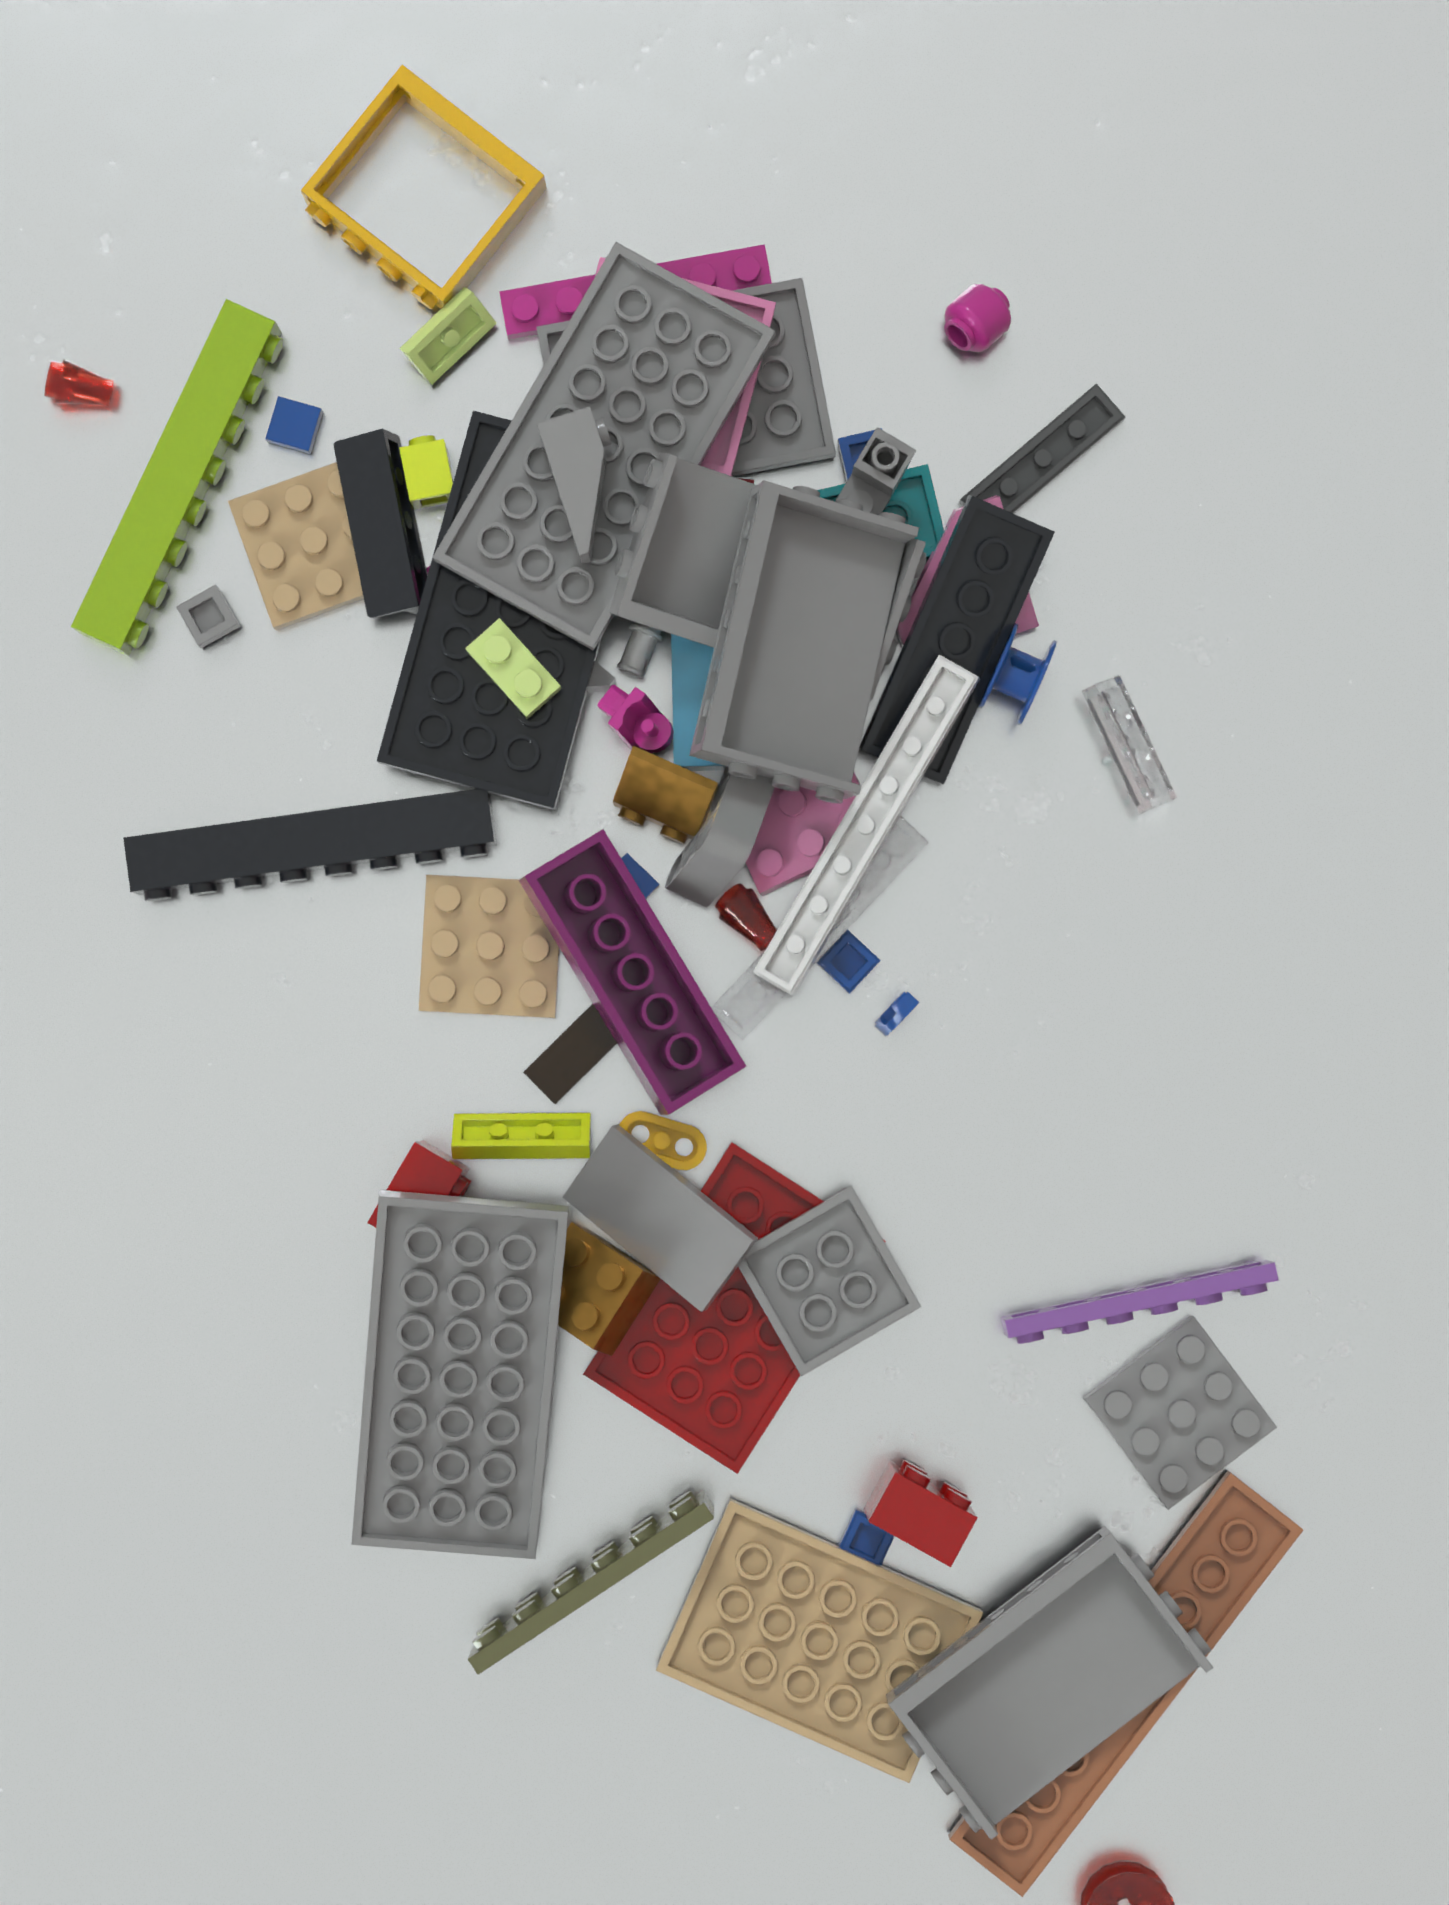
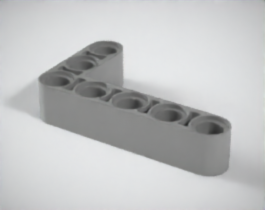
M725 767L705 824L676 859L667 878L666 889L706 908L714 901L742 869L753 849L775 788L772 786L773 779L756 775L755 779H744L729 774V767Z

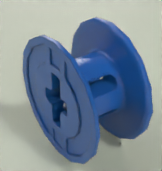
M1015 623L978 708H982L985 705L992 689L1024 702L1017 719V724L1021 725L1040 687L1057 641H1052L1042 660L1011 647L1018 629V624Z

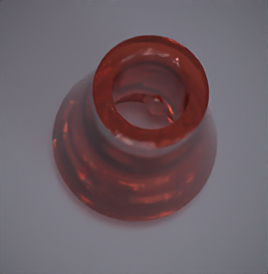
M65 359L62 363L51 361L44 396L55 399V404H91L109 407L113 394L114 380L104 378Z
M742 883L736 884L726 891L715 904L716 910L720 913L719 920L755 944L760 951L767 949L778 929L774 926L753 888L746 889Z

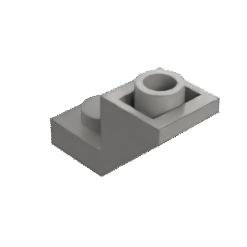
M876 427L854 464L850 478L836 500L847 499L863 505V511L879 515V513L884 511L916 453V449Z

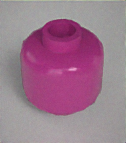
M984 284L971 285L950 303L945 310L944 330L948 339L962 351L983 352L1010 328L1011 314L1008 298L997 288H991Z

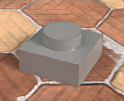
M216 584L176 606L200 648L240 627Z

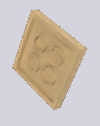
M337 462L228 501L275 630L364 599Z
M426 875L418 1011L556 1018L560 948L520 884L519 879Z

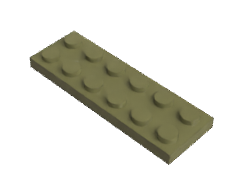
M691 1490L684 1493L668 1505L670 1508L669 1514L658 1521L653 1516H650L630 1530L632 1534L629 1537L630 1540L618 1547L615 1541L607 1544L592 1555L593 1561L589 1567L579 1572L577 1567L571 1568L553 1581L555 1586L551 1588L550 1593L542 1598L538 1592L530 1595L515 1606L516 1612L511 1615L512 1618L504 1623L501 1622L500 1618H496L476 1632L478 1637L472 1641L474 1645L468 1657V1661L477 1675L713 1520L714 1504L706 1492L702 1491L696 1496Z

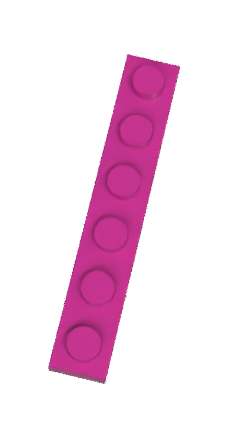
M765 244L657 263V265L680 278L731 291L772 283ZM595 275L499 291L508 340L538 335L537 326L570 321L594 280Z

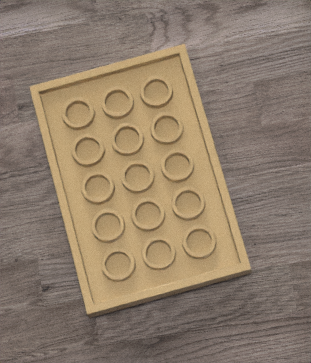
M730 1498L656 1666V1671L910 1783L920 1758L916 1756L902 1735L908 1730L888 1705L886 1694L976 1626L982 1617L983 1611Z

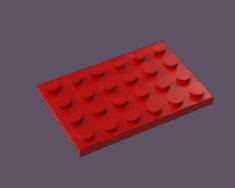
M731 1142L700 1190L758 1237V1239L824 1202L733 1142ZM737 1267L709 1308L703 1312L699 1311L660 1279L613 1355L597 1351L583 1373L592 1381L736 1474L739 1473L800 1377L799 1371L739 1267Z

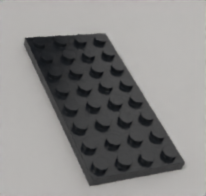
M473 410L434 554L512 420ZM432 558L377 762L555 810L601 639L593 651L435 562ZM499 618L562 688L528 719L465 649Z

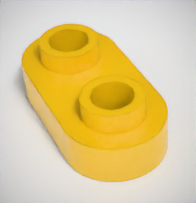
M644 1111L628 1114L619 1124L631 1135L635 1126L643 1125L647 1127L649 1138L642 1144L671 1168L678 1170L693 1169L703 1161L706 1155L707 1144L705 1137L694 1126ZM681 1138H687L693 1144V1150L687 1156H681L675 1150V1144Z

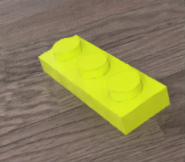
M591 1113L454 1114L451 1143L452 1159L590 1158Z

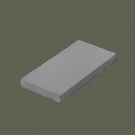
M618 1124L610 1128L562 1197L701 1312L709 1308L758 1240V1237Z

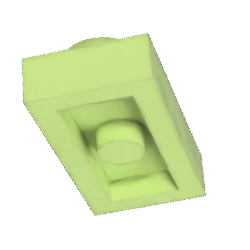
M464 287L399 349L423 378L433 385L497 322L474 293Z
M500 618L465 648L469 655L527 719L562 689L560 684Z

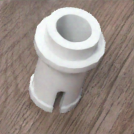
M636 622L629 626L632 633L622 658L617 664V668L634 676L644 678L645 670L657 641L662 642L664 637L660 635L661 630Z

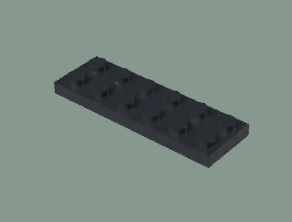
M968 495L859 748L862 751L876 757L880 756L938 655H941L980 678L924 774L929 779L941 784L945 783L1055 531L972 495Z

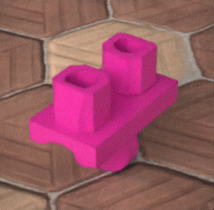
M613 684L598 702V708L611 717L608 722L609 726L631 750L635 746L649 753H657L670 745L674 732L671 722L659 711L650 698L637 687L630 694H627Z

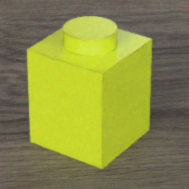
M432 435L420 436L409 440V446L400 447L399 450L409 500L414 510L448 503L454 477L445 440H436L435 436Z

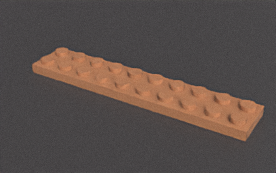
M1227 1471L1151 1571L1155 1576L1148 1582L1158 1595L1165 1590L1169 1593L1183 1612L1176 1619L1185 1631L1189 1632L1195 1628L1212 1650L1303 1532V1529L1231 1472ZM1195 1671L995 1825L998 1832L995 1838L991 1840L983 1829L975 1833L962 1816L948 1834L949 1840L1023 1897Z

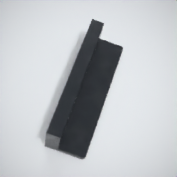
M385 429L338 440L334 443L366 612L370 618H378L401 611L417 615L427 579L414 508L409 500L399 450L401 447L400 438L398 435Z

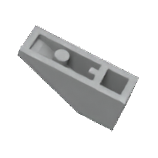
M589 406L537 423L582 564L591 562L606 467L604 447L611 445L603 417L594 420L591 407Z

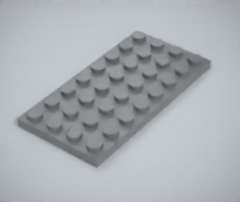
M615 242L433 555L434 561L594 651L614 616L609 611L619 580V576L615 575V567L623 549L629 550L634 534L633 531L629 530L630 521L637 504H644L649 487L644 486V479L651 460H658L660 452H664L701 465L775 337V330ZM590 406L594 420L603 417L611 445L604 447L606 467L591 562L582 564L537 423Z
M380 1190L351 1545L536 1559L569 1206Z

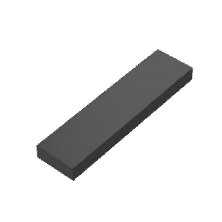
M1096 383L964 495L959 503L964 506L968 495L981 500L997 495L1000 496L1004 510L1015 514L1122 423L1126 418L1125 415Z

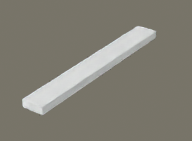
M938 655L864 781L860 794L856 795L753 971L754 974L792 996L796 994L978 684L980 678L977 675Z

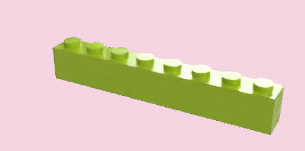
M228 299L225 300L74 618L71 627L78 633L127 656L130 655L133 647L138 649L142 645L149 629V624L145 623L152 607L158 608L166 595L168 583L164 581L172 565L177 567L185 555L187 542L184 539L191 525L197 526L204 515L207 502L203 499L210 484L216 485L223 475L226 461L223 460L224 454L229 444L235 445L241 437L245 426V420L242 419V416L248 404H255L262 392L264 379L261 376L268 362L273 364L281 352L283 338H280L282 332L276 321Z

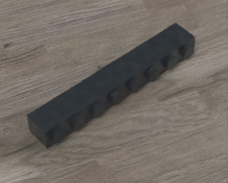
M479 789L123 838L130 892L138 895L144 894L145 901L172 898V890L189 888L190 895L217 892V884L234 882L235 889L262 886V878L280 876L281 883L303 881L308 879L307 872L325 869V876L346 875L353 873L352 865L370 863L371 870L390 869L398 867L397 859L415 857L416 864L443 861L442 853L460 851L461 858L487 855V847L497 846L491 794Z

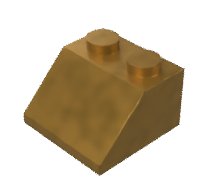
M633 746L614 795L613 804L621 808L618 814L621 818L640 826L644 825L645 820L662 826L661 835L678 843L685 844L687 838L693 839L703 827L718 789V782Z

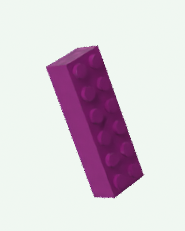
M604 829L519 880L660 1115L673 1113L747 1067Z

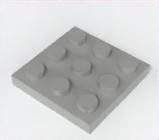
M852 1186L758 1239L738 1266L801 1376L921 1307Z
M1194 1316L1187 1318L1083 1397L1167 1510L1277 1428Z

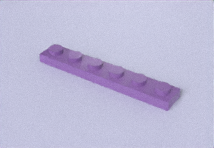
M1263 1260L1002 1316L1001 1322L1004 1335L1008 1338L1016 1337L1017 1344H1023L1044 1339L1043 1331L1061 1327L1062 1334L1089 1329L1088 1321L1106 1318L1107 1325L1127 1322L1134 1319L1132 1312L1150 1308L1151 1315H1158L1178 1310L1177 1302L1195 1299L1196 1305L1219 1302L1223 1300L1222 1293L1239 1289L1241 1296L1268 1291L1266 1283L1279 1281L1275 1262Z

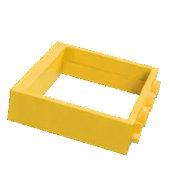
M401 65L301 189V193L308 205L305 211L314 220L324 227L332 223L343 232L340 238L351 249L360 255L365 250L378 259L375 265L382 273L394 282H397L401 277L414 288L411 291L412 295L424 306L432 310L435 305L441 309L462 288H467L547 188L544 174L404 65ZM405 102L520 190L442 288L328 200Z

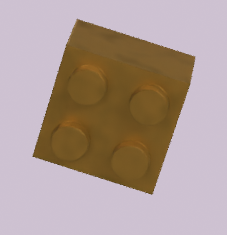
M571 1222L566 1233L558 1326L593 1350L612 1356L661 1278L591 1230Z

